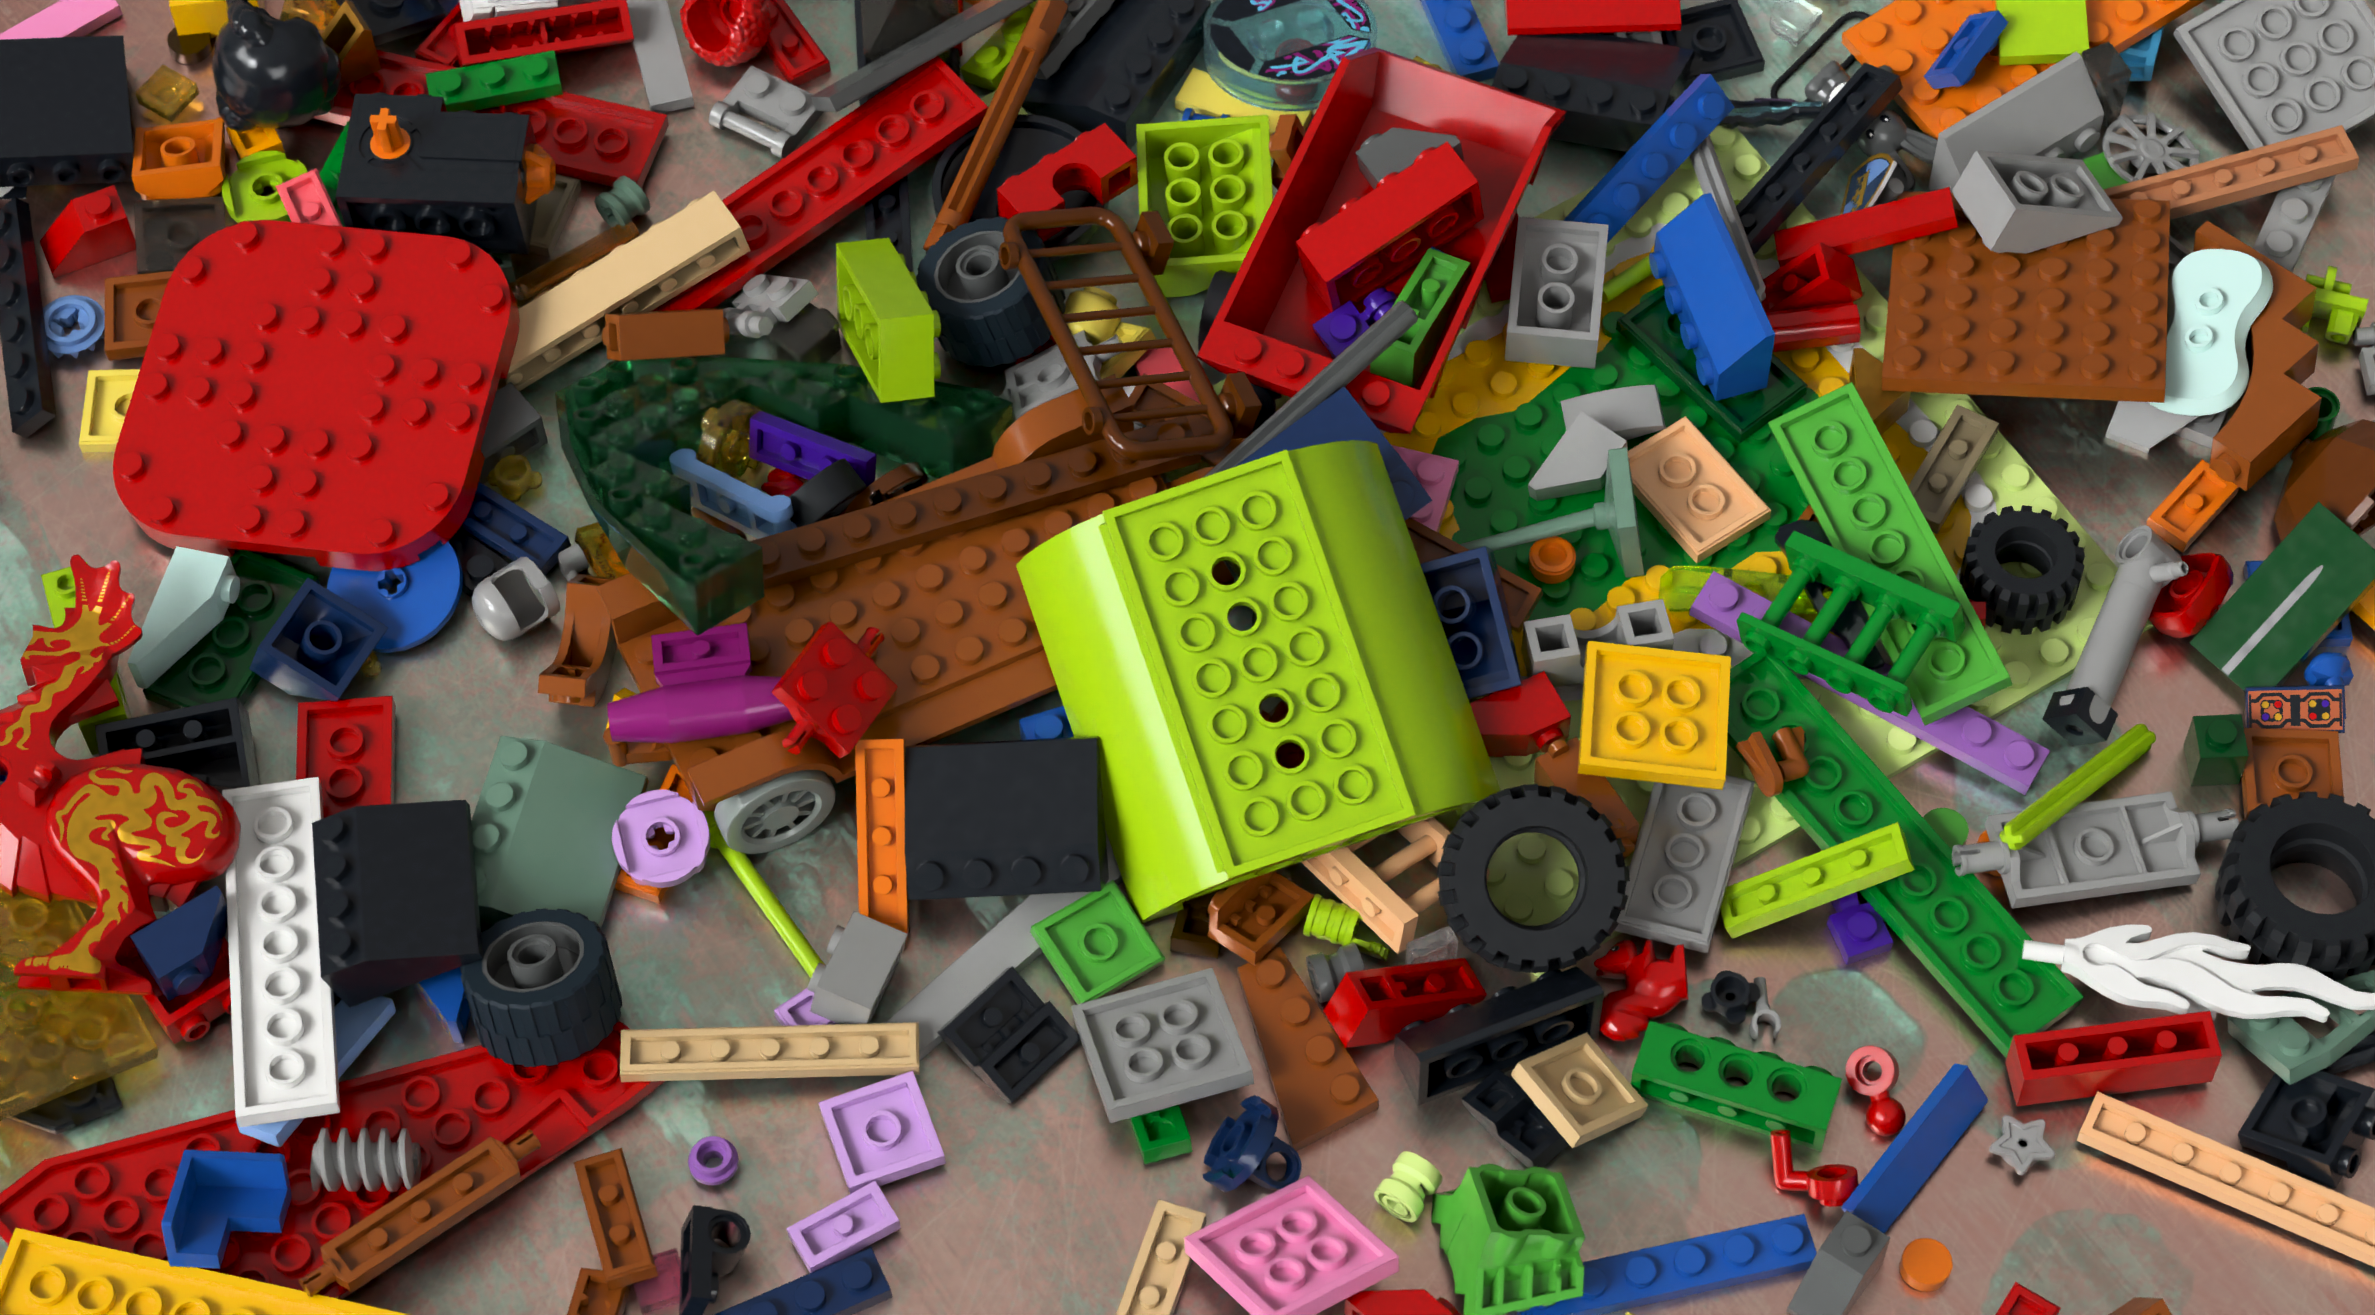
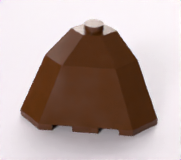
M2361 419L2331 429L2313 441L2310 438L2302 441L2290 456L2293 463L2284 480L2274 515V521L2281 542L2318 501L2357 535L2361 536L2375 526V422Z

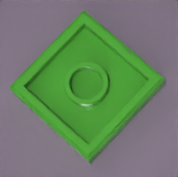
M1114 880L1106 883L1102 891L1090 892L1032 925L1030 933L1077 1004L1109 996L1160 967L1165 962V957Z

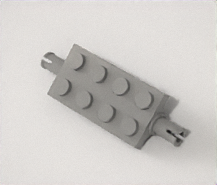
M2172 791L2080 803L2020 850H2011L2007 843L2001 841L2000 832L2004 829L2006 823L2022 811L1989 815L1984 826L1990 842L1954 845L1952 849L1953 866L1961 865V867L1955 868V873L1958 876L1997 870L2001 874L2012 909L2196 884L2201 875L2195 859V848L2198 844L2225 839L2231 840L2235 829L2239 825L2238 818L2229 820V818L2236 816V812L2231 808L2224 811L2194 814L2190 810L2185 811L2177 808Z

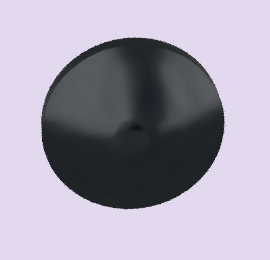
M1018 114L968 223L986 217L987 219L1000 217L997 188L1002 186L1011 176L1020 175L1038 164L1047 154L1056 153L1074 142L1082 132L1053 118ZM980 125L949 145L936 165L932 179V197L936 218ZM1071 190L1061 195L1065 200V209L1079 207H1102L1108 209L1109 201L1102 205L1092 194L1083 190ZM1100 226L1066 227L1043 243L1046 248L1084 245ZM1054 256L1050 257V259L1053 262L1065 256Z

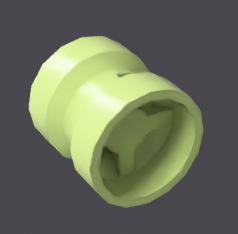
M1404 1151L1400 1153L1392 1166V1176L1381 1181L1374 1192V1197L1378 1204L1388 1213L1400 1220L1413 1223L1424 1210L1423 1201L1425 1196L1436 1192L1442 1183L1443 1177L1438 1169L1428 1160L1415 1153Z

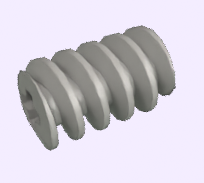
M321 1128L317 1142L314 1143L312 1149L310 1170L313 1191H318L323 1182L328 1191L337 1192L344 1182V1186L348 1191L357 1192L364 1182L368 1191L377 1192L384 1181V1185L389 1192H397L404 1181L405 1187L409 1190L420 1182L421 1151L419 1143H412L407 1128L401 1129L397 1142H391L387 1128H381L377 1142H371L368 1128H361L357 1142H351L348 1128H341L337 1142H331L328 1128Z

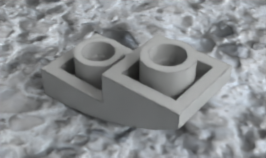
M1655 384L1609 389L1560 401L1566 431L1580 411H1583L1625 440L1666 429L1658 388Z

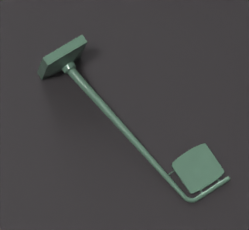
M1627 447L1608 450L1604 502L1594 503L1593 508L1460 545L1469 550L1487 546L1495 551L1595 526L1597 530L1608 529L1625 577L1644 575L1636 502ZM1254 611L1252 615V626L1255 624L1257 619Z

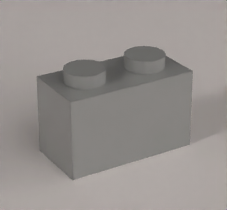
M854 911L846 928L837 925L826 950L827 953L832 954L827 966L818 963L807 989L814 992L810 1012L838 1024H869L901 959L908 934Z

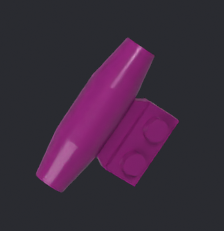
M747 623L651 635L656 683L660 687L607 703L609 727L613 742L679 743L747 734L794 720L789 709L771 692L782 677L749 676L753 670Z

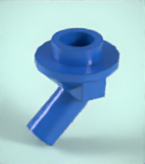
M2324 652L2315 656L2304 671V678L2308 685L2347 686L2354 675L2347 656L2342 653ZM2344 687V719H2346L2345 687Z

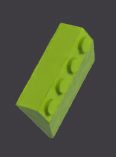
M1256 115L1136 124L1139 218L1141 212L1158 211L1175 242L1163 275H1154L1165 297L1191 296L1205 291L1209 288L1214 274L1219 270L1237 274L1273 201L1272 168L1269 153V116Z

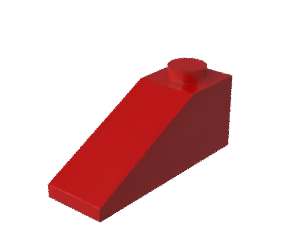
M1545 671L1522 680L1521 686L1498 691L1470 703L1489 757L1528 756L1539 751L1546 753L1554 741L1558 739L1566 740L1569 737L1571 715Z
M1464 957L1346 972L1323 1011L1344 1047L1351 1048L1386 1043L1395 1039V1034L1400 1033L1405 1026L1419 1020L1429 1022L1445 1016L1449 1010L1460 1004L1470 1003L1474 1005L1484 1001L1487 993Z

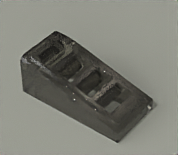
M2110 42L2087 49L2081 55L2104 110L2102 124L2106 129L2120 116L2132 74Z

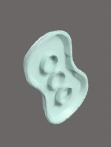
M2205 249L2192 252L2174 267L2168 276L2164 403L2148 402L2150 405L2168 413L2204 416L2223 412L2232 407L2241 398L2249 381V367L2245 350L2247 335L2255 319L2268 304L2273 292L2272 275L2269 268L2262 261L2239 251Z

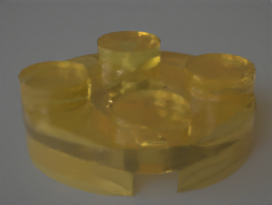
M732 400L724 404L720 409L710 408L705 413L701 423L703 435L698 448V461L721 472H726L731 477L745 483L746 480L740 477L748 467L755 470L760 461L749 458L750 418L762 410L743 400Z

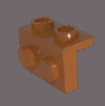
M1276 871L1232 885L1227 890L1221 889L1214 895L1208 906V914H1210L1208 937L1255 966L1308 914L1314 895Z

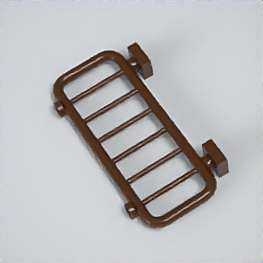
M1102 207L1023 212L1013 215L1006 221L1003 228L1005 242L1001 243L999 248L1000 264L1004 270L1016 269L1018 267L1088 405L1082 413V424L1087 435H1099L1102 433L1111 449L1122 457L1131 460L1147 461L1215 453L1225 449L1232 439L1247 438L1251 434L1262 404L1245 372L1227 374L1222 390L1217 396L1154 275H1163L1175 243L1158 211L1141 212L1133 233H1131L1127 224L1119 215ZM1099 225L1109 230L1116 242L1028 249L1021 232L1035 229ZM1121 251L1133 274L1045 282L1033 258ZM1138 283L1149 306L1061 314L1050 290ZM1155 315L1167 339L1078 347L1067 323ZM1172 347L1184 372L1095 380L1083 356ZM1189 380L1201 405L1113 414L1100 389ZM1207 414L1215 433L1203 436L1136 442L1130 440L1122 433L1118 423Z

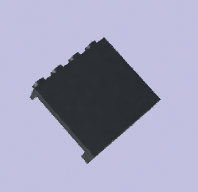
M123 35L0 40V187L133 182L132 166L134 153Z

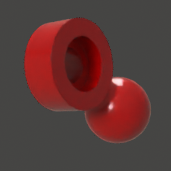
M1863 1046L1858 1048L1847 1060L1845 1068L1847 1081L1858 1093L1870 1096L1871 1103L1866 1111V1122L1869 1128L1877 1135L1884 1137L1893 1136L1903 1128L1906 1121L1904 1107L1898 1100L1890 1097L1889 1091L1895 1086L1899 1077L1897 1060L1891 1052L1882 1047ZM1873 1062L1879 1063L1882 1068L1880 1078L1875 1081L1869 1078L1867 1072L1868 1067Z

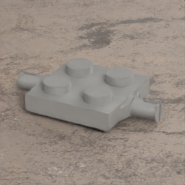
M1084 330L1073 335L1078 347L1093 346ZM1116 334L1098 345L1122 343V341ZM1057 344L1005 370L1007 384L1003 394L984 404H980L989 422L1011 409L1017 420L1031 409L1079 389ZM1122 352L1083 357L1095 380H1101L1100 369L1102 363Z

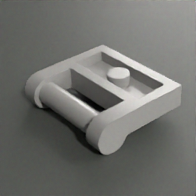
M750 66L725 99L718 101L713 106L709 114V124L721 130L729 128L769 147L772 154L783 159L793 152L823 112L815 109L810 98L814 94ZM741 111L749 116H752L766 124H769L779 129L780 131L776 132L774 130H771L757 122H754L742 115H739L738 113Z

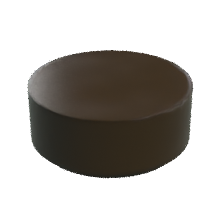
M174 27L167 37L172 58L182 64L200 63L211 54L213 49L210 32L178 36L176 27Z

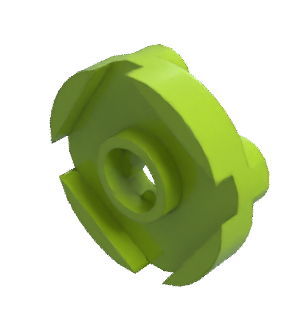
M272 150L254 153L237 162V170L232 173L230 178L226 175L222 184V196L230 217L237 223L255 220L291 222L276 186L308 172L304 164L298 159L297 163L294 160L287 159L283 152ZM272 186V189L276 191L269 196H259L263 193V187Z

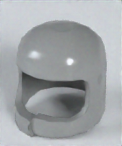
M527 557L518 558L482 580L476 586L472 595V607L481 626L491 636L503 641L514 640L522 636L524 633L557 615L560 611V602L550 581L546 579L536 564ZM525 576L529 580L533 589H537L540 593L545 607L537 599L536 595L534 594L527 580L525 579Z

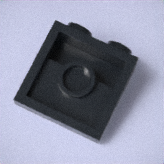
M2318 1071L2289 1085L2275 1073L2238 1132L2240 1144L2249 1149L2286 1161L2290 1173L2336 1189L2342 1177L2352 1178L2356 1174L2361 1161L2359 1148L2365 1138L2375 1140V1088L2323 1071Z

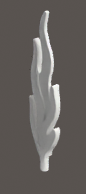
M2133 924L2109 927L2080 938H2065L2064 945L2024 940L2022 959L2060 964L2061 972L2078 978L2101 995L2128 1006L2167 1010L2180 1015L2187 1014L2190 1003L2179 996L2182 995L2207 1009L2226 1016L2242 1019L2307 1017L2322 1023L2327 1021L2330 1014L2328 1009L2310 999L2287 996H2261L2256 994L2261 991L2284 990L2311 995L2351 1010H2375V993L2355 991L2304 965L2294 963L2252 965L2226 961L2212 956L2216 955L2228 959L2243 960L2248 958L2251 947L2244 943L2211 934L2198 932L2177 933L2149 940L2152 928L2148 925ZM2146 984L2156 985V986H2159V987H2162V988H2165V989H2161V988L2149 986V985H2146Z

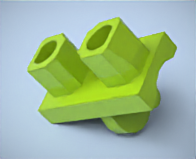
M2328 265L2324 278L2310 274L2306 276L2305 281L2317 288L2312 317L2328 320L2324 338L2332 342L2348 344L2355 328L2360 327L2369 299L2349 295L2352 284L2336 281L2337 267ZM2310 320L2299 330L2307 333Z

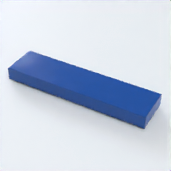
M1954 1063L1841 1208L1844 1213L1847 1210L1882 1233H1886L1989 1101L1968 1066Z

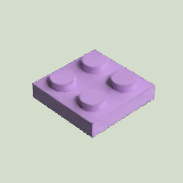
M913 1071L818 1102L850 1194L873 1181H876L878 1186H882L946 1164L944 1152Z

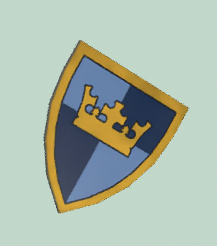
M1885 153L1873 155L1849 175L1840 215L1892 202L1904 191V185L1899 179L1891 178L1889 180L1897 165V161L1893 156Z

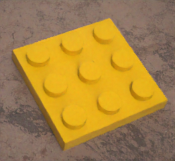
M1588 641L1585 652L1578 774L1723 790L1726 780L1731 657Z

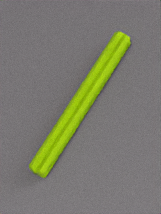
M2136 724L2006 823L2004 829L2000 832L2001 841L2007 843L2011 850H2020L2149 751L2151 744L2156 741L2155 733L2149 731L2145 724Z

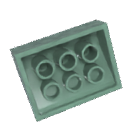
M500 736L471 820L481 932L494 926L493 924L502 919L514 916V914L548 908V910L564 909L570 910L572 913L583 914L602 928L621 869L613 849L612 830L616 819L618 822L620 815L626 810L625 806L634 797L646 792L649 783L647 776L547 741Z

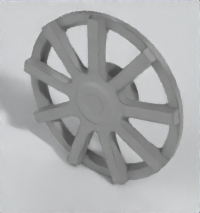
M2148 112L2147 115L2126 116L2122 114L2111 123L2103 136V152L2107 162L2128 183L2142 179L2145 172L2157 173L2158 175L2166 173L2167 170L2164 165L2169 166L2173 170L2186 167L2172 157L2188 158L2189 166L2199 164L2198 158L2200 156L2199 149L2194 148L2191 141L2184 134L2185 129L2178 126L2176 128L2166 121L2155 118V113ZM2135 124L2147 125V136ZM2124 127L2135 140L2115 132ZM2156 128L2168 134L2159 139L2156 137ZM2176 139L2183 148L2168 147L2167 145ZM2110 143H2118L2130 147L2132 150L2112 155ZM2131 160L2138 170L2135 176L2132 177L2118 164Z

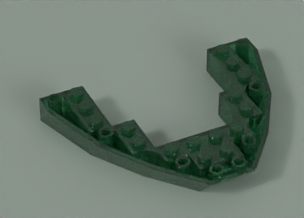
M734 357L614 360L607 363L605 367L586 377H580L572 384L555 392L561 448L594 516L625 568L697 636L764 597L763 552L761 546L745 540L737 534L729 533L713 526L701 518L692 516L690 482L676 477L672 473L669 457L673 452L679 449H692L696 452L697 459L700 461L749 434L750 418L759 411H763L848 444H855L903 465L910 462H918L927 475L939 479L992 457V452L998 439L1013 423V402L995 396L988 390L934 381V397L880 403L861 367L836 363Z

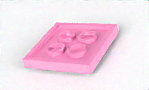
M1309 1175L1184 1237L1185 1253L1251 1315H1316L1399 1272V1256Z

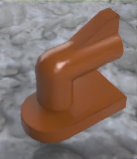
M1801 726L1792 729L1786 727L1772 735L1771 738L1783 759L1782 761L1776 762L1761 731L1752 733L1748 740L1738 742L1736 745V749L1744 757L1759 789L1766 797L1779 795L1782 793L1784 782L1802 778L1809 772V762L1804 755V730Z

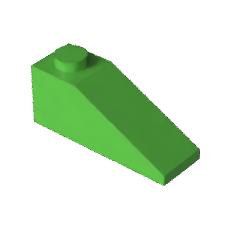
M1428 248L1393 304L1394 306L1398 301L1403 300L1416 312L1418 320L1370 364V373L1412 388L1415 386L1431 360L1470 270V262Z

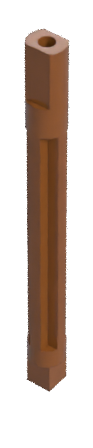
M1064 0L1037 1L968 153L923 246L926 252L944 234L953 231L959 225L969 222L1039 67L1068 8Z

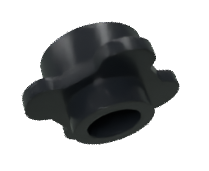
M1728 970L1721 971L1713 980L1710 992L1702 996V1006L1707 1012L1716 1011L1724 1015L1730 1024H1740L1746 1019V1010L1749 1005L1759 1000L1760 990L1755 983H1748L1747 979L1741 974ZM1733 994L1735 999L1730 1001L1726 999V996Z

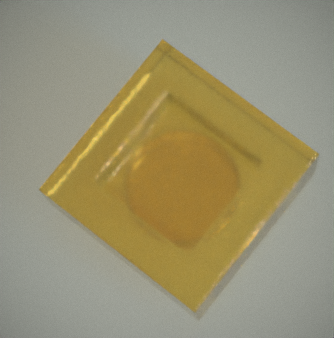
M162 65L135 92L138 104L172 122L199 95V90L196 82Z

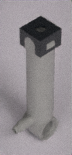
M2141 525L2134 528L2118 544L2115 558L2120 563V566L2068 686L2064 691L2053 693L2042 718L2043 721L2072 746L2107 741L2118 716V713L2111 708L2112 702L2161 588L2172 580L2187 575L2189 567L2186 562L2182 561L2181 555L2149 526Z

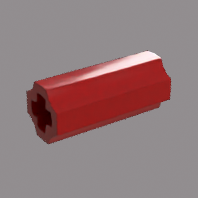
M1853 302L1765 312L1775 333L1772 353L1860 341V316L1857 304L1854 305Z

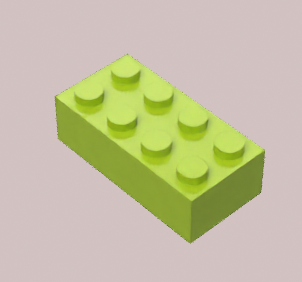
M889 238L836 243L837 325L880 403L934 397V379H940L941 377L939 355L937 352H934V338H939L941 335L940 317L938 311L932 310L929 306L926 291H920L915 273L908 271L903 253L897 252Z

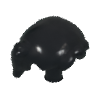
M226 0L228 20L218 32L212 59L218 113L226 126L237 132L253 130L256 127L286 129L303 125L315 115H323L331 111L334 107V97L342 87L341 63L337 52L324 43L316 26L299 17L286 21L275 19L265 9L253 6L247 0Z

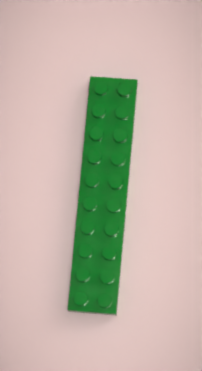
M1753 653L1730 669L1727 743L1746 765L1744 757L1736 749L1738 742L1748 740L1752 733L1761 731L1776 762L1783 759L1771 738L1772 735L1786 727L1792 729L1801 726L1803 728L1804 755L1809 762V772L1802 778L1784 782L1782 793L1776 795L1775 798L1821 850L1828 849L1896 822L1899 823L1905 834L1915 870L1860 890L1859 893L2005 1058H2007L2014 1035L2043 1032L2081 1004L2084 996L2055 964L2022 959L2024 940L2033 941L2032 938L1974 874L1958 876L1955 873V868L1961 867V865L1953 866L1952 849L1782 660L1769 654L1760 656Z

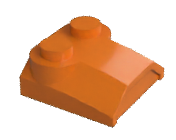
M221 117L211 120L136 128L132 180L135 191L140 193L143 200L156 205H166L179 200L195 198L202 200L212 199L220 194L223 180L226 177L224 167L225 123Z

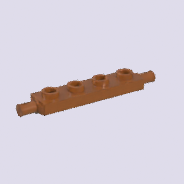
M529 1129L508 1145H504L497 1139L489 1137L320 1247L324 1264L299 1279L302 1289L309 1298H312L313 1295L334 1281L348 1289L350 1293L521 1182L517 1162L541 1148L537 1136Z

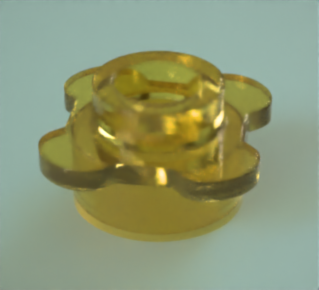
M509 455L502 458L497 463L495 469L491 470L488 474L489 484L498 487L503 493L502 496L513 503L520 501L521 496L530 489L539 488L543 482L541 473L533 471L527 458L522 455ZM513 478H519L518 481H511Z

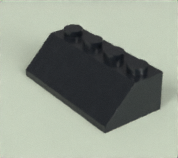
M1577 966L1565 971L1559 969L1542 974L1536 982L1520 988L1515 986L1503 988L1493 994L1490 999L1474 1005L1464 1003L1455 1006L1443 1017L1429 1022L1419 1020L1408 1024L1400 1033L1395 1034L1394 1057L1419 1106L1482 1082L1496 1069L1503 1073L1514 1070L1518 1062L1584 1033H1588L1592 1039L1598 1038L1604 991L1599 983Z

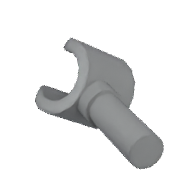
M574 544L558 554L560 571L567 581L577 576V573L589 568L586 556L578 544Z
M1757 977L1754 979V983L1759 987L1760 998L1756 1001V1013L1751 1020L1749 1033L1753 1039L1757 1040V1024L1759 1022H1768L1773 1027V1038L1776 1039L1781 1028V1019L1775 1011L1770 1009L1768 1004L1766 979L1764 977Z

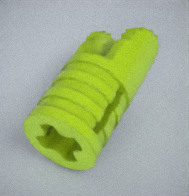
M1315 894L1303 930L1304 936H1315L1317 939L1328 940L1330 943L1343 946L1355 943L1360 953L1387 961L1390 949L1385 948L1383 944L1373 941L1366 942L1355 938L1360 921L1363 920L1358 911L1345 903H1338L1336 900L1325 899L1323 895Z

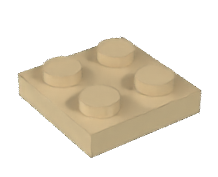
M1584 1033L1518 1062L1510 1074L1572 1149L1641 1118L1649 1106L1588 1033Z

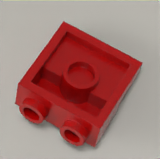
M225 937L212 976L204 980L193 992L179 995L170 1001L167 1000L140 959L135 947L128 952L121 964L150 981L153 994L141 996L174 1045L183 1039L187 1042H193L202 1038L210 1029L211 1025L209 1022L225 1012L231 1015L229 943Z

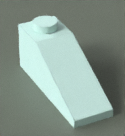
M176 546L142 626L143 636L134 645L127 662L138 687L147 689L217 626L223 620L229 604H233L237 600L240 591V578L236 576L229 556Z

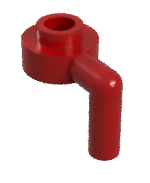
M1779 1129L1770 1132L1774 1181L1779 1189L1786 1191H1808L1809 1196L1818 1199L1821 1205L1834 1207L1842 1206L1859 1185L1857 1169L1850 1165L1829 1164L1815 1167L1809 1171H1794L1790 1131Z

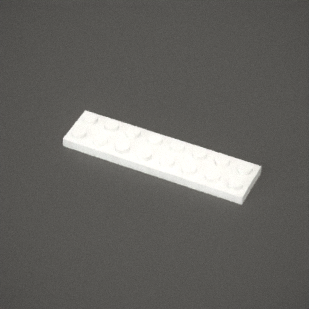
M319 777L222 790V795L234 807L241 824L239 848L233 863L226 870L236 1120L240 1128L340 1113L334 992L321 978L312 833V823L324 818L322 786Z

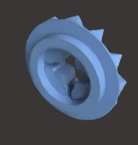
M69 295L58 298L43 308L48 350L58 359L64 354H70L77 359L80 351L85 349L94 351L95 343L98 340L105 339V312L95 300L81 295ZM78 321L81 330H72L66 336L63 328H71Z

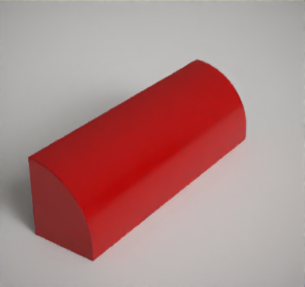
M603 0L454 23L453 39L460 67L552 50L555 51V54L631 43L634 41L627 0Z

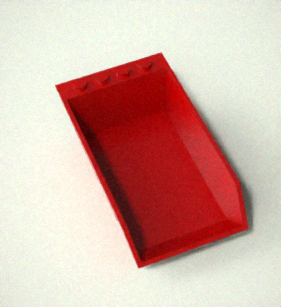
M1376 47L1342 57L1201 346L1197 358L1226 375L1229 373L1245 372L1250 383L1292 398L1334 360L1313 329L1314 323L1331 312L1304 276L1296 241L1300 239L1302 233L1309 226L1317 222L1324 223L1338 214L1342 205L1355 197L1362 198L1374 190L1360 172L1356 157V151L1360 149L1363 142L1370 136L1377 133L1383 134L1392 127L1455 135L1461 142L1463 162L1479 183L1484 219L1440 247L1439 250L1470 262L1472 273L1460 290L1431 360L1413 388L1370 373V365L1345 386L1378 429L1389 433L1411 434L1428 399H1434L1452 347L1461 328L1466 329L1486 274L1496 253H1502L1519 203L1528 184L1533 186L1551 134L1564 121L1567 111ZM1420 261L1382 287L1386 288L1388 292L1393 291L1398 297ZM1365 298L1354 305L1360 314L1366 309L1363 304Z

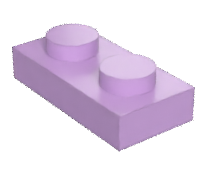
M873 1181L789 1226L787 1233L807 1269L812 1273L853 1255L901 1229L897 1215L877 1182Z

